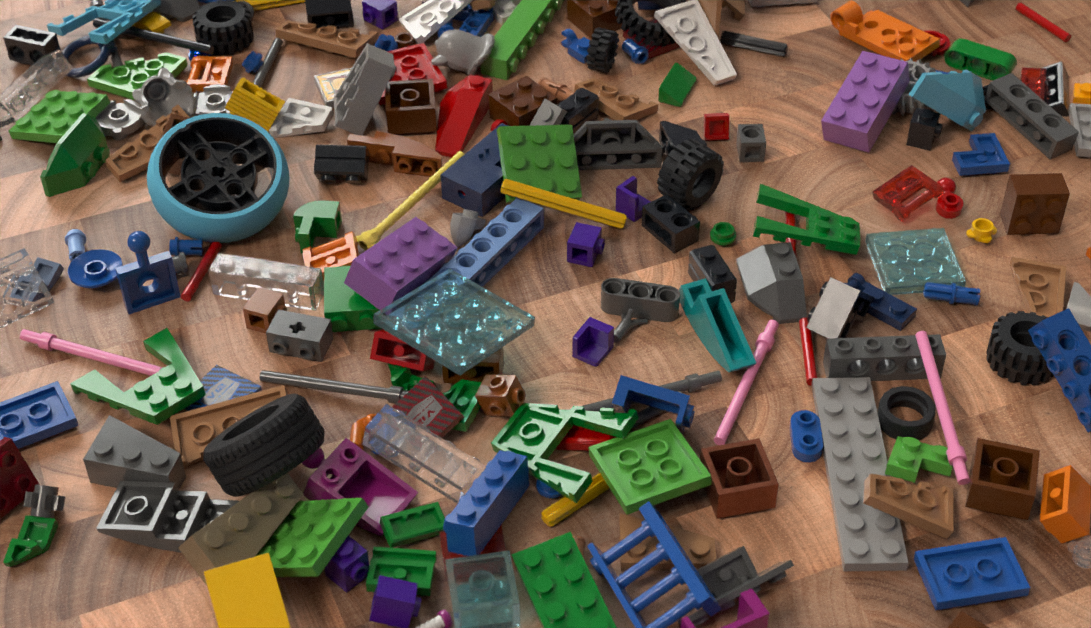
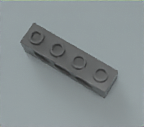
M1013 73L990 82L984 98L986 103L1051 160L1072 150L1079 131Z
M940 334L928 335L941 379L946 359L944 345ZM915 335L826 339L823 358L826 378L870 377L871 381L928 379Z

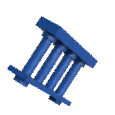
M649 501L639 508L645 518L641 522L642 526L608 551L603 553L592 542L587 545L593 555L590 559L592 566L599 575L604 574L635 628H668L694 608L697 610L703 608L710 616L721 610L720 605L668 524ZM649 536L651 538L656 536L660 542L656 545L657 549L620 576H617L611 564ZM664 559L666 561L671 559L674 567L671 569L672 573L632 601L625 587ZM679 583L681 585L686 583L690 589L686 593L687 597L647 625L640 611Z

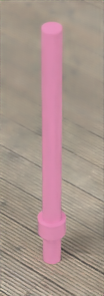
M775 320L768 321L764 332L760 333L756 340V349L753 354L756 364L747 367L714 438V442L717 445L725 444L762 361L775 342L774 335L779 326Z
M23 329L20 333L21 340L38 344L39 348L49 351L56 349L149 376L163 368L58 339L56 335L47 332L40 334Z
M919 331L915 336L947 443L946 455L949 464L954 468L958 484L965 485L970 482L965 464L967 456L964 447L959 444L927 332Z

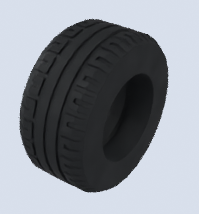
M295 393L288 394L258 408L220 433L205 447L203 460L224 493L233 497L243 496L275 481L310 457L323 444L325 429L319 423V419L314 414L305 397Z

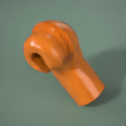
M372 413L356 421L351 427L350 441L363 450L365 439L381 424L379 416Z

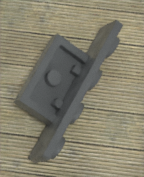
M742 546L697 569V571L720 605L721 610L718 612L734 606L735 602L733 599L740 596V593L751 588L757 593L761 590L760 584L768 580L771 584L787 576L785 570L793 567L794 564L792 560L782 561L757 573L745 547ZM694 608L683 616H688L694 626L709 619L707 612L703 608L699 610ZM680 618V619L677 621L679 625L681 624V619H682V618Z

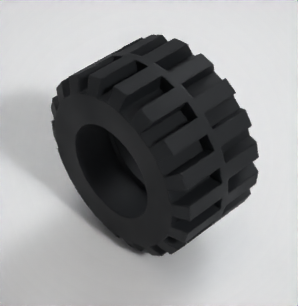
M218 0L209 2L194 12L195 15H193L192 19L196 42L214 46L212 55L235 54V52L243 51V48H247L252 43L254 37L250 10L246 5L232 0Z
M689 139L683 141L668 154L658 174L659 178L657 179L659 192L663 196L669 195L686 210H694L696 207H700L710 198L720 183L724 170L722 156L697 140Z
M1018 311L1017 313L1009 312L1006 316L998 318L997 322L993 325L986 351L987 362L991 363L990 368L993 371H998V376L1001 378L1005 377L1012 383L1019 382L1020 385H1027V383L1039 385L1040 381L1045 383L1049 381L1050 377H1054V374L1048 369L1047 362L1038 347L1034 345L1032 337L1028 332L1029 329L1048 317L1036 315L1035 312L1025 313L1024 311Z

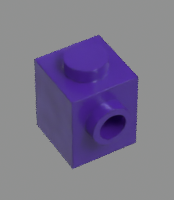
M396 0L362 1L364 21L382 30L398 21Z
M576 222L567 241V262L593 267L598 254H602L605 247V239H602V227Z
M348 535L326 565V576L346 593L349 592L368 575V551Z
M379 575L372 599L369 621L386 624L391 627L408 628L411 616H418L421 605V598L416 597L418 583Z

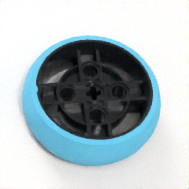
M209 113L194 116L171 128L154 148L147 170L148 191L153 205L161 217L183 235L196 240L203 239L204 242L227 243L242 240L264 229L280 212L288 193L290 180L285 155L272 135L251 120L226 113ZM181 158L183 163L179 173V182L168 188L166 184L167 174L175 162ZM267 168L271 175V182L265 192L258 198L254 194L258 183V172Z

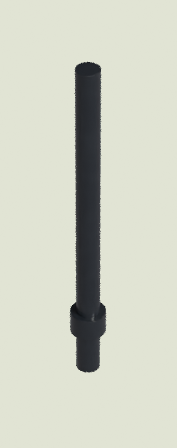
M95 18L93 26L99 28L112 21V19L106 21ZM132 26L121 33L210 55L214 52V46Z

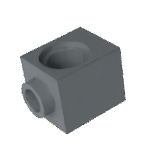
M738 124L736 146L739 162H764L766 138L763 124Z

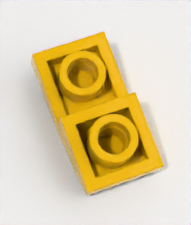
M152 11L132 26L163 34L164 29L171 26V23L162 15Z

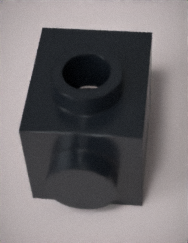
M916 108L910 121L906 145L931 151L935 138H939L943 127V124L939 123L941 113L933 112L929 109Z

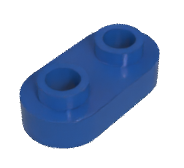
M801 410L795 412L791 416L790 421L792 453L795 458L802 462H815L821 457L823 450L820 419L811 411Z

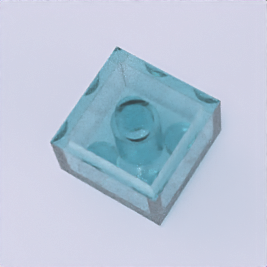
M510 550L445 559L454 628H512L520 626V602Z

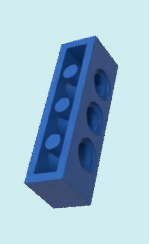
M1068 308L1042 320L1029 329L1028 332L1032 337L1034 345L1038 347L1047 362L1048 369L1054 374L1061 386L1064 396L1070 401L1077 413L1080 423L1084 425L1089 433L1091 432V344Z

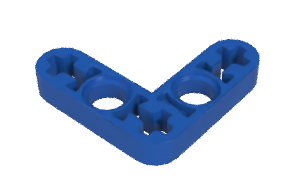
M469 3L462 9L464 11L458 12L451 19L464 21L459 30L482 37L493 22V8L486 11L483 9L473 11Z

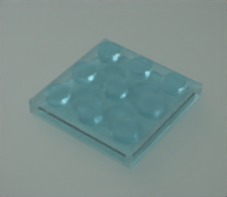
M944 228L866 234L865 242L883 291L891 295L923 293L925 283L927 282L945 285L956 283V286L965 287V277Z

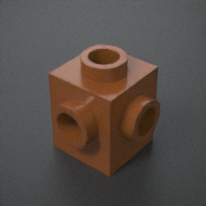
M486 374L475 397L485 416L512 417L520 405L524 403L526 394L516 375Z

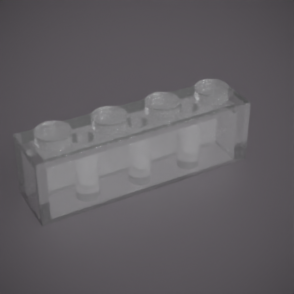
M59 49L42 56L0 94V128L18 121L73 69Z
M218 253L209 269L214 295L249 300L258 287L283 293L285 306L315 311L324 295L321 268Z
M388 404L365 427L363 445L457 504L460 498L471 488L473 481L486 468V465L482 464L478 458L466 454L452 442L442 439L431 432L428 427L418 424L408 418L402 411L394 409Z

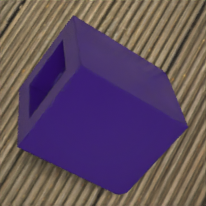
M632 176L616 187V211L625 214L628 219L636 222L642 217V206L651 201L637 194V178Z
M589 317L572 338V357L597 367L614 346V327Z

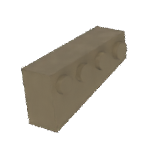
M286 473L268 485L253 491L190 536L178 548L206 584L203 571L255 557L303 493L289 474Z

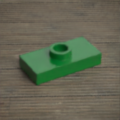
M438 502L381 516L379 521L390 548L446 533L443 530L445 516Z

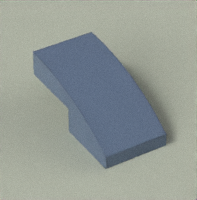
M37 257L28 275L19 276L8 298L28 306H35L55 285L64 268L60 263Z

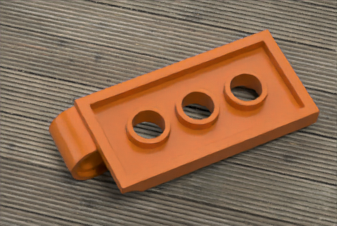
M848 1L830 14L831 22L839 31V35L882 56L898 60L902 58L903 61H909L912 58L916 62L940 46L939 38L882 11L870 10L863 15L862 9L854 1Z

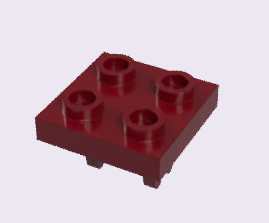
M8 437L0 440V519L25 499L26 492H34L35 484L40 485L15 443Z

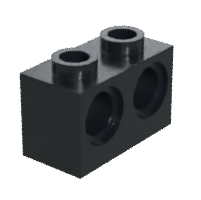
M15 25L3 37L9 60L50 69L58 61L61 54L57 34L54 32Z
M666 194L642 206V227L674 254L699 241L700 221L669 195Z

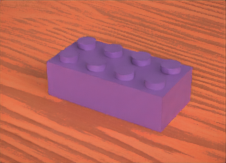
M862 51L821 120L824 140L870 152L910 82L908 62Z
M415 217L354 258L344 284L388 315L407 301L411 294L420 289L428 278H431L441 269L444 263L449 262L458 247L429 227L424 221Z

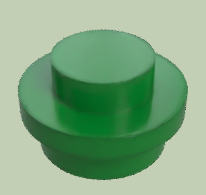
M719 222L711 229L710 239L721 246L730 245L736 240V231L732 224Z

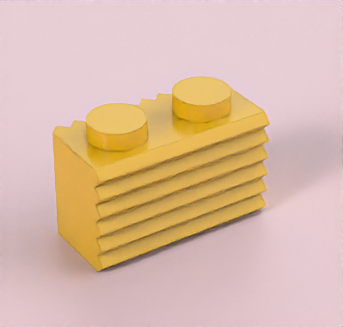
M241 78L230 96L225 109L229 110L232 115L253 121L269 132L285 101L272 95L271 92L263 90L262 87L254 85L249 80Z

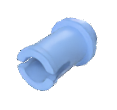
M72 229L65 236L70 261L85 252L86 235L79 229Z

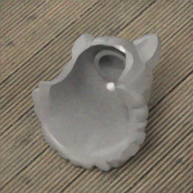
M462 30L445 31L435 41L438 55L431 60V64L464 71L468 76L474 75L477 68L491 54L495 37L489 33L479 37Z
M161 68L158 75L151 76L143 83L142 88L132 92L134 100L141 104V119L145 120V123L152 125V127L156 125V120L160 117L169 115L172 112V108L177 104L190 118L194 117L196 113L197 99L191 87L184 80L175 79L166 68Z

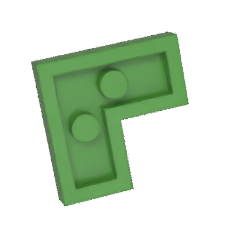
M898 436L888 460L885 474L915 483L920 468L950 477L953 466L949 464L946 455L947 447L941 445L932 446L912 437L904 438Z

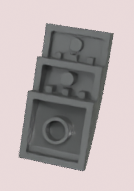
M120 481L96 529L99 533L131 543L182 553L178 548L194 533L237 504L239 500H211L207 491H179L174 482Z

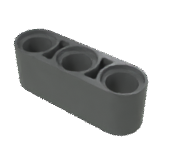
M608 278L601 284V309L605 313L621 316L623 313L627 314L631 308L634 310L632 318H646L647 320L672 322L679 316L680 292L673 286L620 278Z

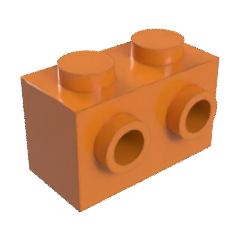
M1071 465L1044 474L1040 522L1044 525L1045 529L1052 533L1061 544L1089 535L1091 486Z

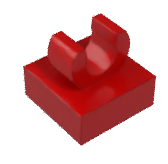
M728 113L704 114V140L729 139L730 116Z

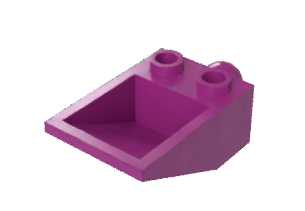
M345 438L326 459L324 458L323 450L319 447L310 457L302 462L306 468H317L309 477L303 491V495L310 501L363 498L369 507L355 526L381 537L384 533L379 523L380 517L404 511L418 494L415 489L348 438Z

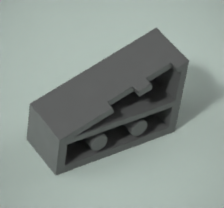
M110 415L83 458L90 483L117 488L120 481L174 482L178 490H180L186 478L179 452Z

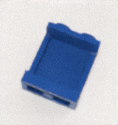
M623 375L620 376L612 401V406L616 413H628L633 401L677 414L675 424L681 434H683L685 427H691L695 411H693L694 406L691 405L690 395Z

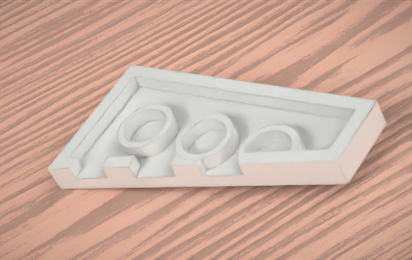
M428 0L399 20L406 31L413 35L417 44H421L472 0Z
M698 0L687 1L655 12L654 17L714 86L735 80L737 73Z

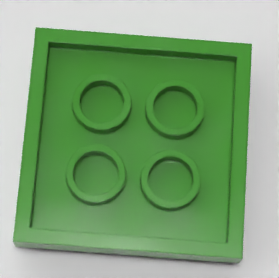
M52 90L38 104L32 106L31 111L24 117L18 119L8 132L12 139L57 143L82 113L96 117L111 102L107 94Z
M572 125L499 126L497 136L503 181L504 179H510L576 200L582 198ZM505 195L506 203H512L516 199L515 197Z
M671 419L628 433L624 439L616 437L588 447L590 458L626 515L639 511V508L648 501L652 505H656L711 485L710 473Z
M363 498L298 501L256 556L269 553L276 577L319 576L369 506Z

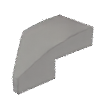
M1074 282L1066 309H1070L1082 330L1090 332L1091 296L1079 283Z

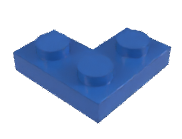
M995 133L970 135L969 144L973 151L953 152L952 161L959 176L1008 172L1010 163Z

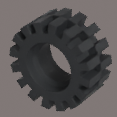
M598 27L591 36L592 40L589 41L590 46L587 49L588 55L586 60L588 61L586 64L588 69L607 73L610 72L612 64L615 62L614 58L617 56L616 50L619 46L617 44L619 38L616 31Z

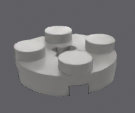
M209 85L203 88L204 92L200 94L194 93L197 99L195 116L209 113L230 114L229 110L225 109L233 93L229 86Z
M123 99L124 103L116 104L115 100L110 101L111 103L95 117L104 135L112 136L114 140H123L128 134L143 127L145 121L141 119L140 113H142V109L137 102Z

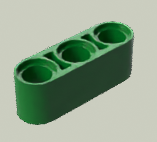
M962 38L956 39L944 55V60L948 66L961 71L969 70L979 77L992 81L1012 73L1017 66V60L1013 54Z

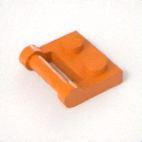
M193 57L190 63L191 71L189 78L185 82L191 87L193 94L195 92H204L203 88L209 85H228L233 67L232 57ZM205 68L202 80H198L200 71Z
M353 231L345 233V237L314 248L309 246L303 249L306 276L310 285L324 281L325 267L351 266L353 259L359 256L358 242Z

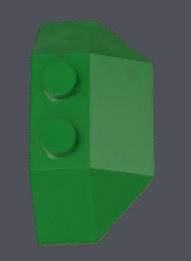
M82 113L56 143L48 159L47 168L40 175L45 196L51 197L85 187L106 162V159L110 157V150L107 146L105 135L95 117Z

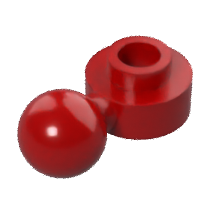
M941 178L935 185L936 193L939 195L935 207L936 212L943 218H957L961 214L963 200L954 194L956 191L955 182L951 178Z

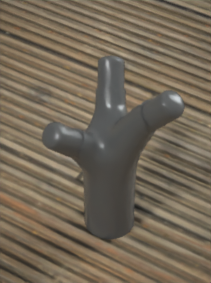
M630 308L627 314H621V322L614 330V342L618 343L630 329L639 324H647L648 320L646 318L631 320L634 310Z

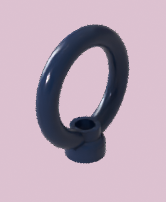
M89 35L80 37L68 44L61 52L58 59L59 70L68 77L87 76L103 66L108 60L110 53L118 51L114 40L108 44L91 42ZM96 44L101 49L99 56L90 64L80 68L68 66V59L79 48Z

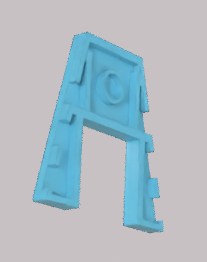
M160 0L104 1L105 5L101 7L91 6L85 9V13L77 17L71 14L63 18V23L58 25L49 23L47 28L49 32L64 36L95 18L112 19V21L88 33L91 42L108 44L145 15L151 13L161 2Z

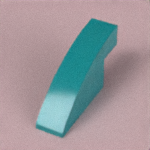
M706 278L681 285L679 288L680 304L700 341L712 357L729 373L754 366L756 360L725 289L711 291Z

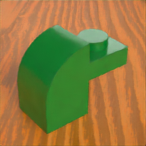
M312 201L302 205L295 211L293 215L295 241L300 245L301 254H303L304 248L309 246L313 248L316 237L337 238L342 223L340 201Z

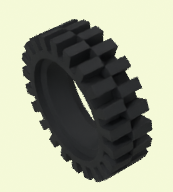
M686 0L618 1L615 16L618 17V24H622L621 29L623 31L629 29L627 35L632 37L636 34L637 41L640 42L644 38L646 39L645 44L648 45L654 40L655 46H660L661 41L664 45L669 44L670 41H675L661 24L650 22L639 16L634 10L633 4L638 1H649L667 8L684 3Z

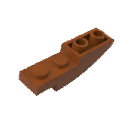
M376 131L374 137L350 134L347 139V145L367 146L369 162L393 165L394 172L431 177L443 166L442 156L424 144L403 136Z

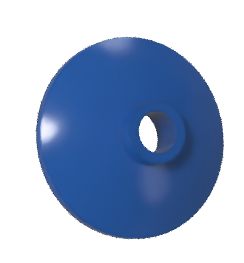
M90 250L78 255L71 261L68 266V276L75 285L80 287L97 288L105 286L118 278L115 268L123 266L122 260L119 255L109 250Z

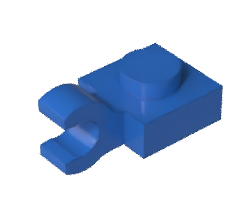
M570 28L561 32L567 38L561 41L563 47L568 48V54L583 64L587 63L586 56L588 55L587 49L590 46V40L585 37L578 39L575 32Z

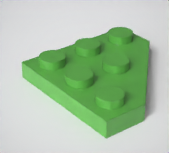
M166 52L158 54V58L145 61L144 57L125 61L123 66L113 68L111 64L101 66L87 80L89 87L134 100L132 92L142 88L143 83L151 76L158 75L161 68L169 70L175 78L188 66L187 58Z

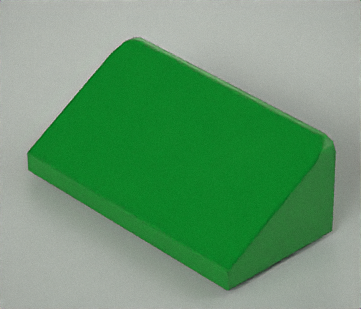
M675 62L659 87L658 102L681 107L697 82V77Z

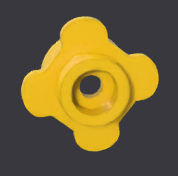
M978 218L972 222V228L967 230L966 235L978 242L990 243L992 235L997 233V228L994 227L990 220Z

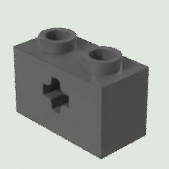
M284 310L277 311L266 331L269 352L319 362L323 361L333 341L331 319Z

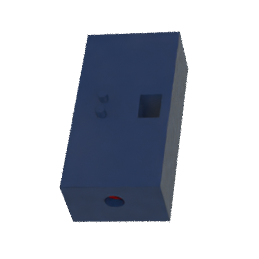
M499 126L440 175L442 199L463 209L476 211L479 213L478 216L482 218L505 198V194L501 193L503 174L497 136Z

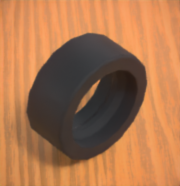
M900 386L891 388L883 394L879 402L877 413L880 428L885 434L896 440L898 436L904 438L912 437L917 440L923 439L930 433L935 419L936 407L932 398L924 391L914 387ZM896 407H909L920 413L923 418L916 421H905L895 417L889 410Z

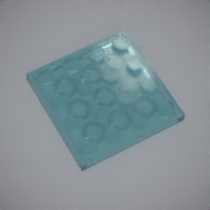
M448 269L376 312L373 323L458 375H462L532 328L535 323V317L452 269Z

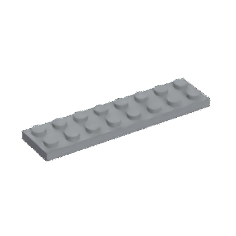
M870 377L813 378L811 387L816 415L819 417L821 424L822 451L843 571H907L908 558L899 518L863 503L864 481L870 474L889 476L885 474L888 462Z

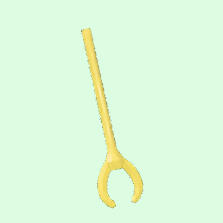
M461 151L457 152L449 162H446L439 171L434 173L429 180L423 183L418 190L401 203L377 227L356 236L359 246L363 250H368L378 243L385 231L392 227L400 217H403L411 207L428 194L436 184L441 182L440 175L459 160L464 153Z

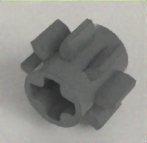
M35 484L34 492H26L24 506L31 508V516L54 518L55 511H63L66 496L58 495L59 487Z

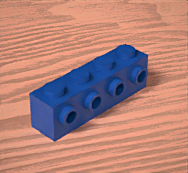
M499 450L492 461L487 463L485 470L473 481L471 488L460 498L454 510L445 517L443 530L446 532L448 552L477 558L530 486L527 456L515 454L511 451Z

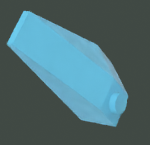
M963 70L962 73L950 71L949 74L941 72L922 73L909 93L913 98L970 131H973L981 123L983 114L986 112L982 80L969 70Z

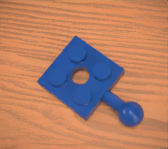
M143 231L132 232L127 239L129 249L136 253L137 261L115 268L125 308L129 315L181 297L170 252L166 251L148 257L149 236ZM153 280L152 284L143 286L146 281Z

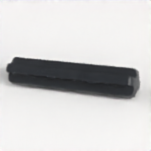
M723 31L721 34L720 42L724 45L785 57L788 51V44L729 31Z

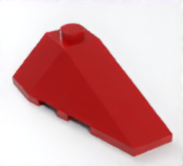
M469 75L451 87L445 94L439 107L435 151L441 156L452 158L457 152L464 151L489 110V94L493 92L492 79L478 75Z

